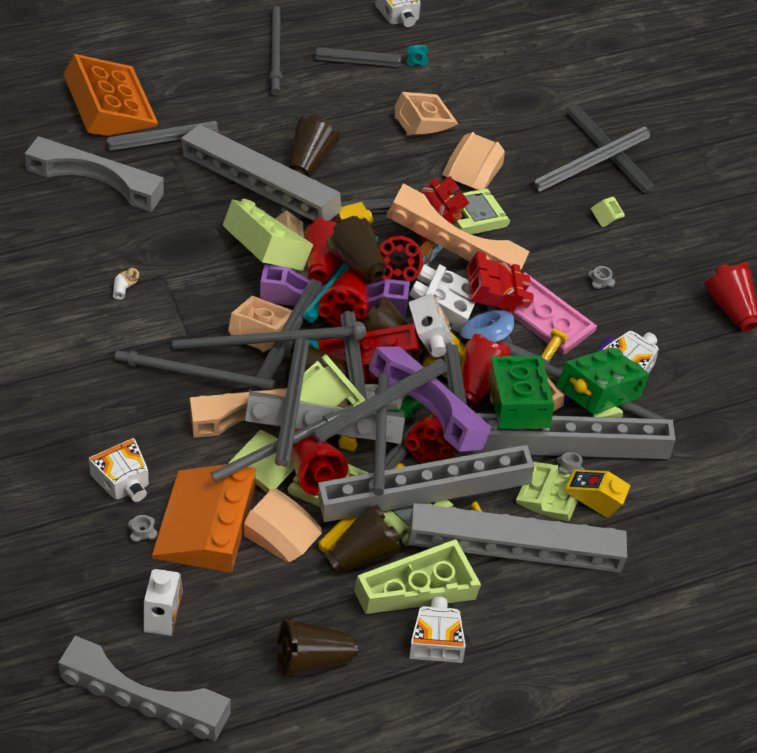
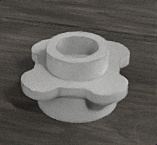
M598 266L588 274L593 281L592 286L596 289L606 286L613 287L615 285V280L612 279V271L606 266Z
M574 452L564 453L557 459V463L560 464L559 472L571 474L573 470H585L581 466L582 457Z
M139 515L130 520L128 527L132 530L131 540L139 542L145 539H155L157 531L154 530L153 526L155 524L154 518L147 515Z

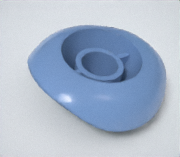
M503 310L485 312L468 320L461 328L459 334L467 339H472L474 334H481L487 340L498 342L512 332L514 317L510 312Z

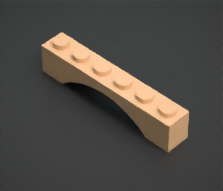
M404 183L386 217L468 261H471L476 252L479 251L486 253L488 260L507 262L511 266L513 263L518 264L521 270L530 252L509 240L484 239L458 229L438 214L424 194Z
M275 389L253 392L274 394L286 397L287 389ZM249 392L191 397L190 415L193 437L218 436L231 426L244 421ZM346 398L337 407H347Z

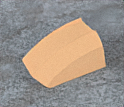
M402 92L395 104V119H398L403 126L407 136L439 132L458 124L437 94Z
M471 132L463 136L451 155L442 175L446 177L451 176L453 180L478 190L486 189L502 167L505 151L498 141L493 142Z
M251 296L232 312L228 331L231 335L281 332L292 310ZM275 342L247 345L265 352L271 349Z
M270 489L253 510H250L244 522V536L287 563L303 555L322 534L321 526L300 505L278 489Z

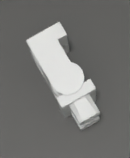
M424 264L417 279L427 284V286L416 281L409 295L418 299L432 293L448 318L449 323L452 324L451 329L459 333L475 305V302L470 299V283H468L467 279L445 270L446 267L440 264L436 270Z

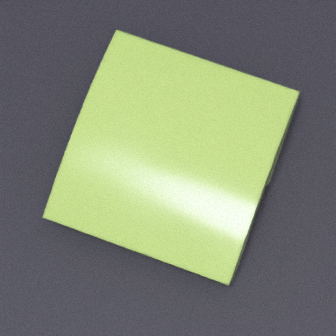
M260 430L229 463L279 439ZM276 453L248 467L256 468V484L268 493L270 489H276L295 469L292 457H290L287 467L275 464Z
M533 462L532 483L522 486L516 499L517 504L547 517L569 522L578 502L576 498L564 492L571 474L560 473L558 465Z

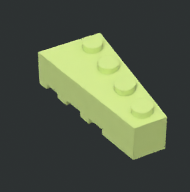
M232 199L223 226L261 262L303 271L313 244L263 210L257 208L254 202L247 199H242V201Z
M455 539L358 575L354 592L365 614L431 606V599L434 597H444L448 603L476 600L481 583L458 541Z

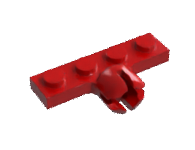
M414 323L366 332L365 337L359 340L365 384H374V380H377L378 383V377L369 370L376 347H401L405 352L419 350L417 330ZM343 337L318 341L319 350L346 362Z

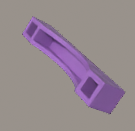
M264 264L261 277L260 299L273 304L296 306L310 279L296 273L289 267ZM384 279L367 285L369 311L373 306L376 308L380 300L385 296L406 317L410 282Z
M376 347L369 370L376 377L383 373L389 376V385L392 386L424 367L401 347ZM434 378L408 393L425 405L437 417L444 431L443 437L459 452L483 450L492 427L440 381Z

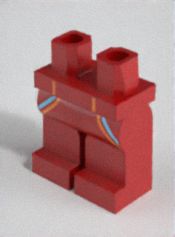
M451 176L442 182L434 178L430 181L432 184H428L421 189L420 193L426 196L432 207L450 224L456 219L457 221L461 219L463 215L460 211L470 204L462 191L450 198L452 193L460 189ZM418 234L423 242L427 240V238Z
M477 251L466 266L468 283H470L471 301L507 309L509 312H514L518 306L527 309L533 302V293L526 292L531 282L530 275L521 273L520 265L513 263L511 266L507 262L491 261L487 259L486 253Z

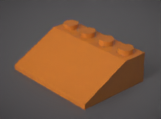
M78 54L73 55L63 75L87 132L94 135L110 136L152 128L158 125L157 119L132 66Z
M227 464L179 470L152 553V559L232 573L244 532V522L249 514L256 488V468L246 467L217 482L213 481L210 472Z

